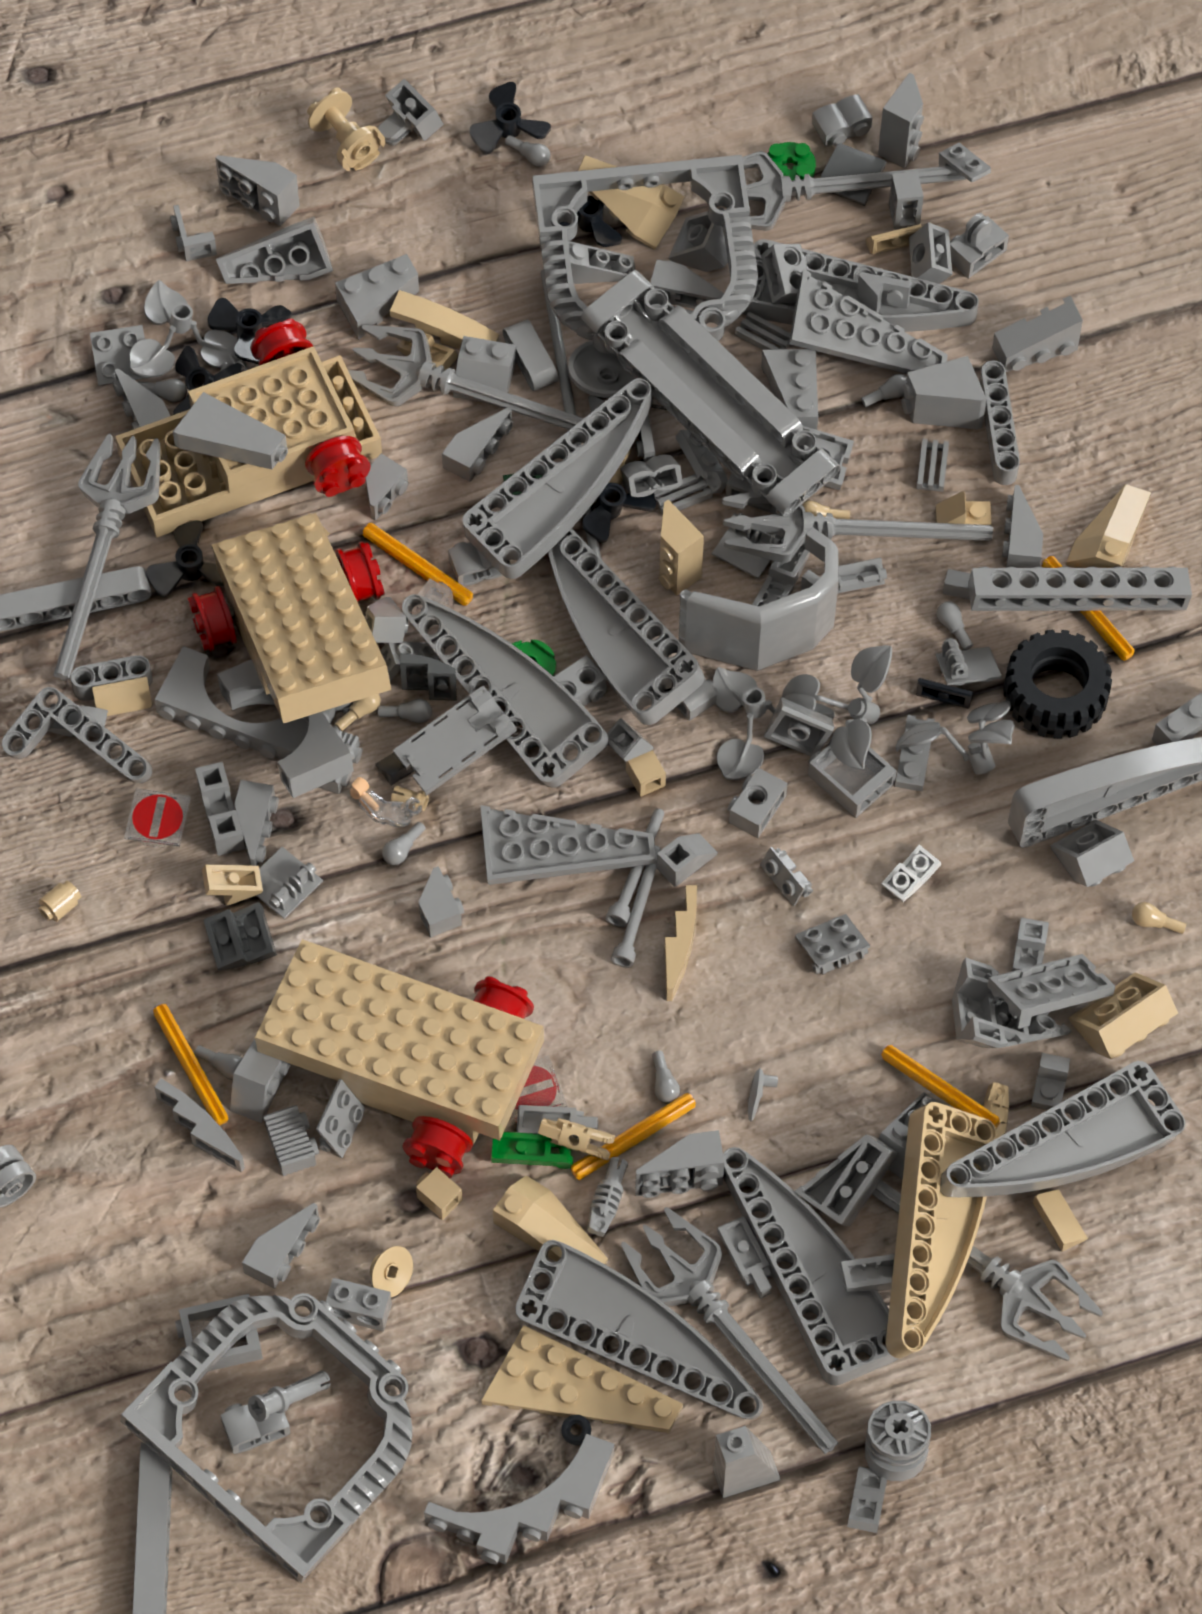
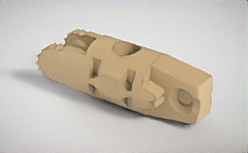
M993 1082L988 1086L983 1107L997 1115L1000 1119V1125L996 1129L997 1139L1006 1134L1009 1090L1008 1086Z
M543 1118L538 1130V1134L552 1138L551 1143L581 1151L604 1160H609L610 1152L604 1148L589 1144L590 1140L594 1139L610 1144L615 1139L613 1134L558 1118L557 1121Z

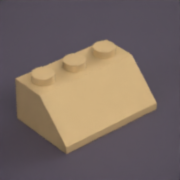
M667 500L664 502L659 580L664 588L667 590L671 589L677 596L681 591L686 590L702 578L704 536Z
M1135 972L1115 986L1113 996L1092 1001L1070 1016L1069 1020L1096 1053L1113 1059L1121 1056L1134 1043L1144 1040L1147 1034L1156 1028L1166 1025L1172 1017L1178 1014V1011L1165 984Z

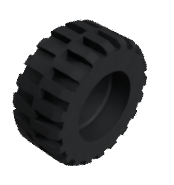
M1054 629L1045 630L1044 635H1040L1037 632L1030 636L1029 641L1026 639L1018 644L1017 650H1014L1010 656L1003 688L1006 701L1011 703L1010 711L1013 710L1012 717L1018 723L1024 722L1023 728L1031 732L1033 729L1038 731L1039 736L1046 737V734L1053 735V739H1062V736L1067 734L1069 738L1078 736L1079 730L1086 732L1092 728V724L1098 723L1102 718L1103 712L1106 710L1112 685L1111 666L1106 663L1107 657L1104 652L1097 651L1098 645L1092 640L1089 642L1085 641V636L1079 633L1076 636L1069 634L1070 631L1061 630V633H1055ZM1059 670L1075 677L1083 690L1068 698H1055L1040 691L1032 679L1044 671Z

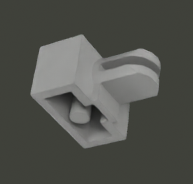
M405 79L385 95L394 113L382 122L378 129L385 137V143L388 145H396L412 130L425 141L444 125L436 110Z
M978 213L967 222L965 233L961 236H955L950 241L951 263L969 279L1007 250L1009 235L988 216Z

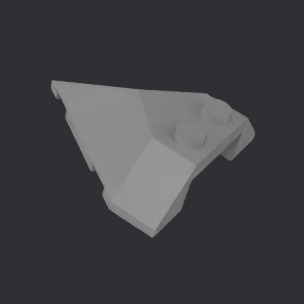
M965 957L952 998L957 1040L981 1048H1002L1071 1033L1072 1030L1065 1024L1057 1025L1048 1016L1050 1012L1032 1016L1030 1026L1017 1029L1018 1018H1014L1010 1014L1006 1001L996 1004L992 1003V991L987 985L989 977L997 976L999 972L990 965Z

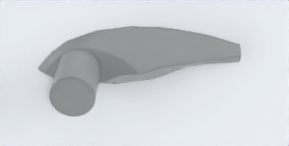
M760 1068L754 1074L749 1092L748 1120L750 1122L753 1121L759 1101L763 1096V1086L777 1087L778 1084L777 1076L764 1075L763 1070Z

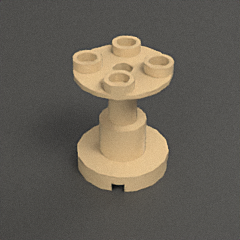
M337 87L332 89L328 96L324 97L321 101L309 106L307 110L309 114L308 124L313 131L317 132L326 131L334 127L337 131L336 139L341 144L337 152L338 162L346 171H350L352 167L355 171L361 170L379 156L378 148L380 145L384 148L385 137L376 126L369 125L360 128L356 122H348L345 116L350 111L352 97Z

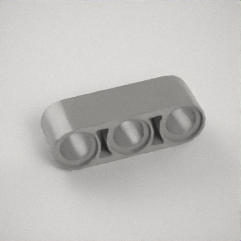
M528 319L503 328L505 342L516 345V363L532 391L558 382L556 368Z
M139 655L79 666L72 671L70 679L75 697L82 701L94 700L92 689L94 686L147 677L148 685L150 686L152 683V672L148 659ZM143 671L140 675L134 674L135 672ZM111 676H115V677H116V678L113 679V680H107L108 677H111ZM82 682H89L86 685H79Z

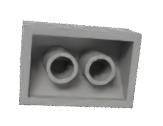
M911 73L906 76L883 107L878 150L879 156L903 168L911 160L915 161L919 155L920 147L918 144L922 136L920 127L924 120L922 115L923 102L915 77Z

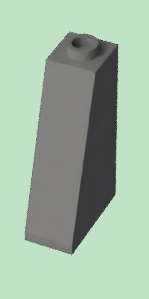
M205 392L201 394L173 431L175 446L180 449L273 470L278 462H282L288 453L286 435Z
M746 1426L716 1435L713 1472L723 1498L780 1480L771 1451Z

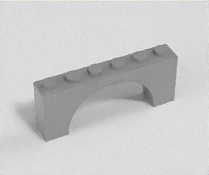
M184 646L182 647L155 698L156 711L161 717L167 720L175 719L183 722L193 730L201 729L207 731L217 739L225 738L231 740L243 749H255L270 759L274 757L283 759L300 746L309 727L303 718L284 724L282 719L265 723H248L231 718L221 712L211 702L205 690V682L210 670L208 655ZM335 708L325 710L330 724L335 717Z
M252 659L217 674L220 692L232 710L255 704L275 705L271 694L266 695ZM326 711L303 717L309 726L303 742L290 755L277 761L280 779L293 798L354 772L352 759H355L354 752L349 743L344 744L338 727H332Z

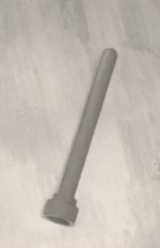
M660 808L654 810L646 829L647 833H653L654 840L664 817V811ZM644 865L631 867L618 902L609 907L605 917L610 924L617 927L627 926L631 915L628 905Z
M655 846L656 860L657 853L661 851L659 846ZM657 864L645 866L623 941L614 948L611 961L620 967L629 968L633 966L636 957L633 944Z

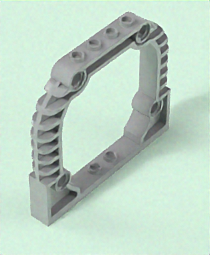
M742 155L534 175L532 188L546 291L550 306L561 323L576 332L578 336L592 340L597 351L605 354L610 353L605 348V342L581 320V315L587 306L578 297L572 277L568 241L575 238L577 234V212L587 202V192L611 189L629 190L640 186L653 188L660 184L690 182L691 191L709 204V220L723 228L730 273V284L722 298L700 303L690 315L717 341L722 339L725 327L737 320L751 303L758 279ZM718 206H724V207H726L727 209H726V210H719V209H717L716 207H718ZM568 222L570 225L561 226L559 223ZM711 322L717 324L718 326L711 328L708 327L706 324ZM616 335V336H613V337H611V338H613V339H621L622 337Z
M306 1293L297 1294L291 1300L276 1295L251 1296L239 1300L222 1310L173 1362H170L121 1414L120 1422L302 1583L404 1466L412 1443L411 1416L408 1406L404 1401L408 1393V1382L401 1374L400 1367L390 1359L386 1361L378 1354V1348L367 1339L363 1341L355 1334L357 1332L356 1329L348 1321H340L333 1314V1308L325 1301L321 1300L319 1302L313 1296ZM304 1306L308 1308L310 1315L300 1317L295 1313V1308ZM277 1325L294 1338L304 1339L313 1337L368 1386L367 1398L369 1405L384 1419L382 1441L374 1454L329 1502L325 1499H314L307 1504L303 1515L289 1518H273L265 1527L240 1504L242 1501L235 1492L230 1489L225 1491L217 1484L219 1480L210 1470L205 1469L203 1471L178 1447L182 1444L183 1440L182 1415L191 1412L196 1406L198 1382L240 1338L253 1329ZM388 1385H394L399 1389L400 1394L390 1396L385 1392L384 1388ZM184 1390L190 1394L191 1398L188 1401L181 1402L175 1398L174 1394L177 1391ZM313 1511H321L326 1515V1521L316 1523L311 1519L310 1514Z

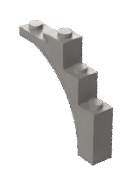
M586 1434L578 1453L570 1465L553 1483L535 1496L507 1508L475 1513L456 1512L428 1502L424 1511L425 1522L436 1531L445 1532V1530L456 1533V1536L463 1541L473 1543L474 1540L478 1541L477 1554L481 1555L482 1560L491 1564H497L498 1562L506 1564L519 1531L529 1540L536 1542L540 1539L548 1541L560 1509L564 1510V1513L572 1518L580 1519L582 1516L589 1519L614 1456L615 1444Z

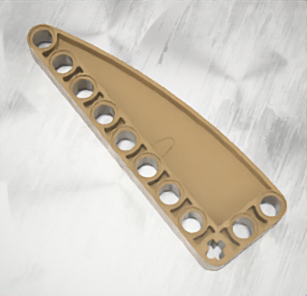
M931 1102L913 1111L909 1117L886 1334V1348L890 1355L895 1358H903L921 1350L940 1321L970 1256L987 1196L947 1197L940 1192L941 1174L952 1163L996 1139L997 1134L994 1124L988 1119L938 1102ZM973 1163L977 1170L982 1171L978 1164ZM950 1176L954 1183L959 1184L955 1177Z

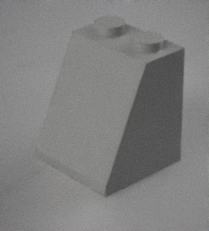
M968 356L907 373L906 384L903 385L905 395L901 403L904 413L910 415L913 423L968 429L982 428L987 399Z

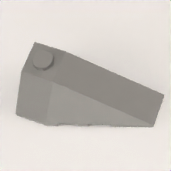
M315 217L290 225L216 258L226 284L311 280L333 271L328 251Z

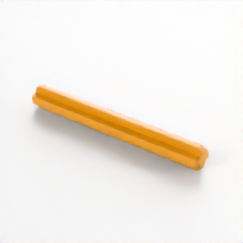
M368 523L364 527L362 532L365 538L463 606H467L472 601L473 593L378 526Z
M1049 556L1042 562L1043 568L1063 567L1054 556ZM1080 611L1121 660L1126 661L1134 655V648L1102 611Z
M166 1004L155 1007L153 1009L154 1016L206 1111L219 1126L225 1124L228 1121V1114Z
M887 1045L882 1051L883 1060L954 1108L988 1119L994 1124L996 1129L1000 1125V1119L997 1115L893 1045Z
M690 1093L683 1094L615 1137L613 1143H606L600 1148L610 1152L609 1160L587 1155L571 1165L572 1174L577 1180L588 1176L608 1163L611 1157H618L695 1108L696 1102Z

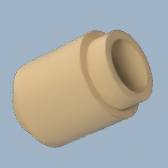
M71 882L59 883L39 899L40 907L38 910L46 920L50 921L52 919L57 922L78 905L81 894Z

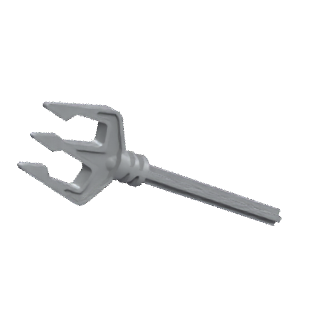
M763 151L742 157L744 169L757 168L762 177L761 181L746 185L748 200L761 201L765 204L763 215L750 216L751 229L763 231L771 230L775 226L785 206V202H791V196H795L797 201H800V195H804L806 200H811L813 195L821 193L891 187L892 174L902 171H918L921 184L966 180L964 176L951 166L825 178H812L809 174H805L803 180H800L799 176L796 175L795 180L791 181L789 176H783L782 171L768 154Z
M362 325L363 331L378 340L392 336L411 342V354L407 357L378 354L373 348H353L354 353L369 363L378 362L401 376L394 388L389 389L368 381L364 371L348 370L354 382L392 406H400L421 391L423 387L429 388L432 386L434 391L441 389V393L446 395L453 391L504 409L509 407L513 412L570 430L584 419L459 377L455 374L454 369L448 368L445 370L442 365L436 368V364L432 362L428 338L424 331L418 328Z
M111 434L106 436L79 479L78 486L87 499L98 507L99 513L96 515L97 521L93 524L92 528L96 533V537L54 671V677L60 678L63 681L70 679L112 539L119 536V528L122 526L121 520L124 519L125 514L133 513L158 500L160 442L157 438L154 439L146 453L150 466L143 486L130 488L131 464L136 459V439L134 436L130 438L123 449V459L108 484H99L97 480L103 461L112 457L113 437Z
M754 492L727 496L722 499L723 505L743 509L748 503L770 504L764 497L758 496ZM802 504L788 516H783L781 513L753 518L741 515L727 518L723 521L724 526L741 531L753 529L782 537V544H753L746 537L726 540L724 543L726 548L780 563L791 561L804 543L806 534L812 527L830 540L834 535L992 541L993 533L991 525L836 519L832 513H827L826 517H823L822 513H817V516H814L812 512H805Z
M881 1180L872 1195L899 1214L901 1194ZM973 1246L967 1263L980 1272L981 1281L984 1283L992 1281L991 1288L993 1289L1001 1287L1000 1294L1003 1296L1001 1327L1003 1334L1020 1343L1069 1361V1355L1055 1340L1042 1342L1018 1325L1022 1313L1030 1310L1059 1323L1064 1332L1083 1339L1086 1338V1334L1072 1317L1063 1316L1040 1292V1289L1052 1279L1057 1280L1079 1297L1080 1309L1102 1317L1103 1313L1061 1263L1056 1260H1049L1024 1269L1021 1273L1018 1270L1009 1272L1010 1265L1007 1263L1001 1266L1002 1259L1000 1257L990 1258Z
M665 1207L664 1212L674 1231H686L705 1251L695 1264H689L665 1245L663 1236L644 1224L643 1229L652 1248L661 1252L674 1276L673 1282L661 1288L655 1287L641 1269V1254L627 1243L621 1242L628 1261L643 1289L654 1295L668 1307L688 1303L692 1306H698L697 1313H705L703 1320L707 1324L714 1323L824 1454L831 1452L838 1445V1441L728 1313L729 1303L726 1300H720L721 1294L719 1292L713 1293V1281L722 1257L720 1246L716 1241L674 1211Z

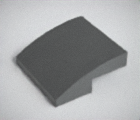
M839 143L820 178L883 172L887 161ZM873 189L832 192V194L866 206Z
M400 653L402 690L429 691V700L457 701L455 668L430 657Z
M259 902L234 913L227 909L203 919L219 971L257 963L277 955L263 906Z

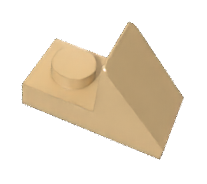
M962 491L936 504V523L992 526L990 501H966L965 491Z
M205 864L202 869L206 895H224L225 905L234 904L263 892L259 866Z

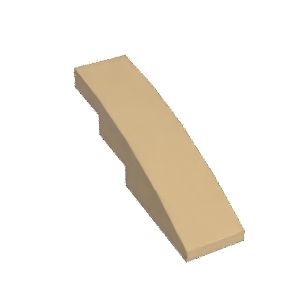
M401 290L398 291L390 309V317L413 323L415 328L423 330L424 333L440 337L441 344L458 349L461 348L464 336L496 342L499 338L498 333L469 317Z
M686 885V911H675V937H665L667 1001H673L684 977L692 951L696 926L697 885Z

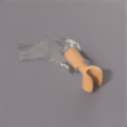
M362 777L356 778L351 785L350 795L354 799H360L359 806L376 823L390 827H405L410 824L412 817L418 815L422 810V805L415 808V805L420 803V801L414 797L409 798L406 802L385 801L373 790L366 793L369 789V784Z

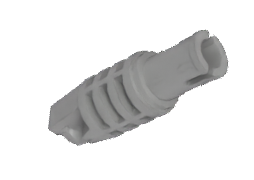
M619 1157L610 1158L605 1178L598 1183L590 1207L587 1231L604 1237L613 1218H615L623 1194L621 1183L628 1167V1162L622 1159L617 1169Z

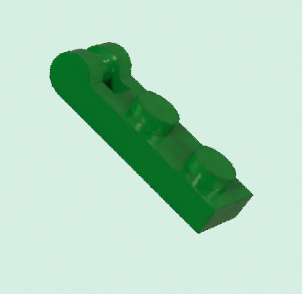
M504 1132L500 1140L493 1138L491 1163L556 1166L561 1169H570L574 1158L571 1156L572 1149L551 1143L552 1138L541 1134ZM551 1147L559 1148V1154H552Z

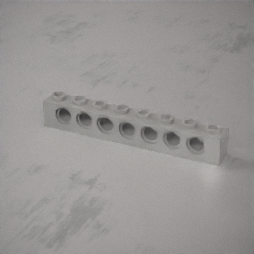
M1119 566L1113 568L979 567L972 568L968 581L971 611L1187 610L1192 597L1188 568H1177L1174 566L1167 568H1150L1147 566L1140 568H1123Z

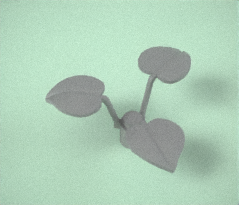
M160 280L153 285L145 300V315L150 322L156 325L168 322L170 329L163 346L153 339H142L134 344L130 351V369L135 374L144 377H158L168 373L175 362L174 354L166 350L169 347L174 332L183 334L190 328L193 330L198 344L203 346L200 355L208 365L220 368L222 363L231 362L228 354H232L238 359L234 354V347L238 341L236 337L225 331L210 330L205 334L204 340H202L196 327V321H192L193 310L187 304L185 298L167 287Z
M888 645L863 649L855 656L851 666V676L854 681L859 682L857 689L863 698H856L849 705L817 695L820 689V682L816 677L808 674H801L791 679L782 693V698L813 711L816 707V700L849 711L853 719L847 720L844 727H839L835 730L831 740V747L838 760L856 769H865V760L872 737L869 725L874 724L880 716L879 706L871 702L872 697L868 696L866 692L873 693L877 691L887 676L892 657V647Z
M717 667L713 677V683L717 688L716 706L728 713L736 712L741 706H744L747 714L746 743L741 739H731L723 743L717 753L718 766L724 778L740 780L747 778L748 775H753L762 766L764 761L762 747L751 744L753 719L762 717L767 709L774 714L776 709L770 700H765L764 692L758 688L754 678L742 672L729 671ZM816 703L814 711L833 720L835 716L834 711L827 706Z
M1010 701L986 704L972 710L968 714L967 720L969 723L979 722V730L968 736V740L971 742L968 746V752L963 749L945 727H940L939 722L919 724L906 731L898 740L896 751L898 752L899 749L929 743L939 737L940 734H944L962 754L964 761L970 760L975 774L987 773L996 766L987 743L1012 744L1014 723L1012 720H1001L989 723L986 726L985 724L987 721H995L1003 717L1010 710L1011 703Z

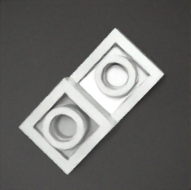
M918 845L903 864L899 863L881 884L904 902L941 866V862L922 846Z

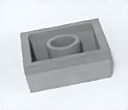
M781 697L764 737L812 756L815 752L821 750L834 730L832 718Z

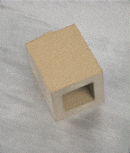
M653 750L626 761V772L640 797L665 787L666 772Z
M437 1167L431 1173H424L417 1181V1199L441 1220L463 1201L462 1189Z

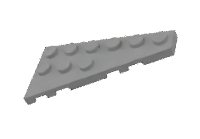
M805 269L801 272L789 344L905 374L947 362L948 355L922 339H915L905 333V329L896 324L894 326L883 320L884 316L850 296H843L833 290V286L827 282L821 283L811 277V273Z
M480 805L487 881L489 885L657 864L653 833L623 828L614 830L602 828V825L592 823L591 826L577 824L574 820L538 814L529 816L517 814L513 810L505 809V811L490 809L489 806Z

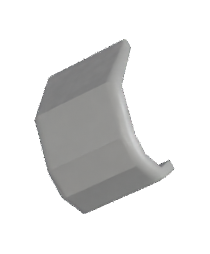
M812 527L806 534L805 549L825 563V573L819 577L808 570L802 576L801 591L760 607L696 591H681L679 642L692 654L755 671L813 650L834 627L839 583L837 546L828 537Z

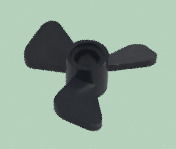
M514 82L500 85L489 93V102L496 109V120L475 123L470 127V137L484 154H490L501 137L507 138L509 135L516 137L523 131L536 139H544L551 131V124L546 121L521 119V109L518 105L514 104L516 95V84Z
M587 196V202L577 212L579 228L585 232H593L595 241L599 246L610 247L621 244L622 236L603 221V206L605 204L601 200H596L593 196ZM568 222L559 223L561 226L570 225Z
M219 298L211 309L207 321L208 327L212 330H235L238 339L234 347L235 356L240 360L259 365V360L253 357L250 350L255 333L263 328V326L290 319L292 313L282 305L274 306L262 315L259 311L251 308L238 311L228 299Z
M186 346L175 363L176 372L186 378L185 385L189 391L244 371V366L241 363H235L213 375L205 368L200 367L195 350L191 346ZM189 394L174 409L173 415L191 409Z
M608 483L598 496L595 509L584 517L582 522L583 529L598 542L605 543L609 538L611 519L617 518L621 514L623 507L648 512L653 511L656 507L654 495L652 493L644 497H633L629 493L626 494L621 485ZM606 499L613 500L615 503H610Z
M195 520L182 524L175 529L174 538L179 546L175 554L176 561L153 564L147 568V578L159 596L168 597L181 579L195 581L204 576L215 586H224L216 564L204 562L203 553L198 547L203 531L201 521ZM194 561L192 564H186V562Z

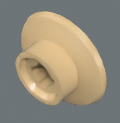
M401 1246L388 1248L381 1254H378L370 1266L373 1287L390 1291L391 1297L402 1292L409 1283L413 1272L411 1254Z

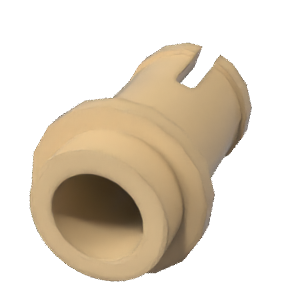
M395 786L393 791L396 794L392 793L391 803L414 808L415 812L425 811L429 800L428 795L426 796L421 790L415 792Z

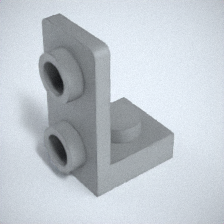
M957 143L939 153V167L951 166L970 182H974L991 173V167L961 143Z
M174 205V215L170 216L173 231L179 232V236L176 237L178 251H184L186 261L217 255L213 231L187 237L179 205Z
M386 643L380 650L387 665L390 682L400 671V653L421 655L439 660L437 653L428 643Z

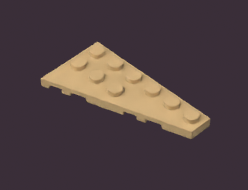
M523 1325L481 1400L482 1405H501L514 1410L527 1409L539 1411L540 1414L566 1418L571 1415H582L586 1419L599 1420L605 1424L631 1425L633 1428L670 1433L683 1409V1403Z

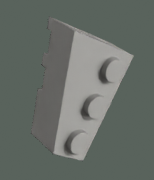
M407 254L335 283L337 302L358 340L365 335L362 325H378L383 321V317L390 312L399 290L413 295L419 292L418 273Z
M1071 295L1063 299L1064 304L1052 310L1046 307L1040 310L1042 315L1028 322L1024 318L994 333L992 348L998 361L1004 365L1006 372L1011 370L1018 371L1027 365L1037 362L1044 363L1050 358L1069 355L1078 350L1083 319Z
M811 349L762 350L761 368L770 383L772 394L799 419L803 426L817 430L816 351Z
M254 1039L233 1073L230 1111L262 1123L264 1120L263 1116L266 1115L291 1064L258 1052Z
M866 1134L839 1155L838 1159L825 1169L820 1170L814 1178L794 1192L839 1224L850 1227L897 1157L898 1152L876 1137Z

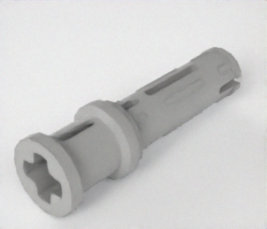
M319 1371L284 1388L274 1386L264 1395H254L249 1398V1412L256 1421L263 1422L273 1413L287 1411L290 1404L328 1389L331 1383H322L330 1381V1377L325 1371Z

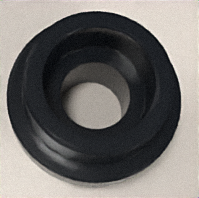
M571 1415L564 1420L561 1432L563 1438L568 1443L581 1445L585 1435H591L592 1428L590 1422L584 1416ZM576 1424L582 1427V1433L578 1436H574L571 1432V1428Z

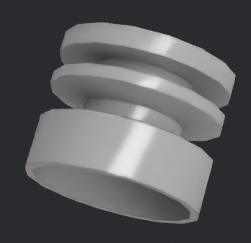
M895 1400L881 1404L872 1412L868 1421L865 1441V1459L869 1468L879 1477L889 1481H904L914 1478L923 1470L927 1461L931 1438V1424L926 1413L917 1405L907 1401Z

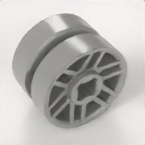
M14 1145L0 1147V1208L22 1197L36 1180L35 1172L24 1161V1158Z

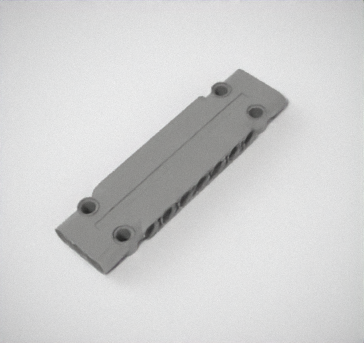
M637 270L630 272L589 305L582 313L581 320L605 342L607 351L617 354L621 365L635 379L641 378L648 381L651 386L652 396L738 479H746L751 484L752 491L756 495L764 497L783 516L791 514L827 484L840 470V465L824 449H821L816 444L814 434L803 430L799 419L684 308L679 305L675 307L668 302L666 292L662 289H655ZM652 304H660L661 306H660V307H653V306H651V305H652ZM617 335V336H621L622 338H621V339H613V338H611V337ZM800 445H806V446H808L809 448L803 450V449H800L798 446H800ZM767 478L770 481L764 483L760 482L758 479Z

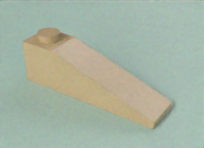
M585 155L577 171L614 168L616 166ZM664 184L653 188L640 186L629 190L611 189L589 192L596 200H601L611 210L609 213L614 219L618 217L628 228L626 231L632 237L654 250L675 219L685 197Z
M1125 484L1075 540L1066 565L1073 568L1124 567L1151 492Z
M524 1176L511 1185L493 1209L494 1224L540 1251L545 1242L556 1240L587 1254L603 1264H606L608 1261L605 1254L551 1190L528 1176ZM553 1247L548 1252V1257L556 1262L562 1256L560 1247Z

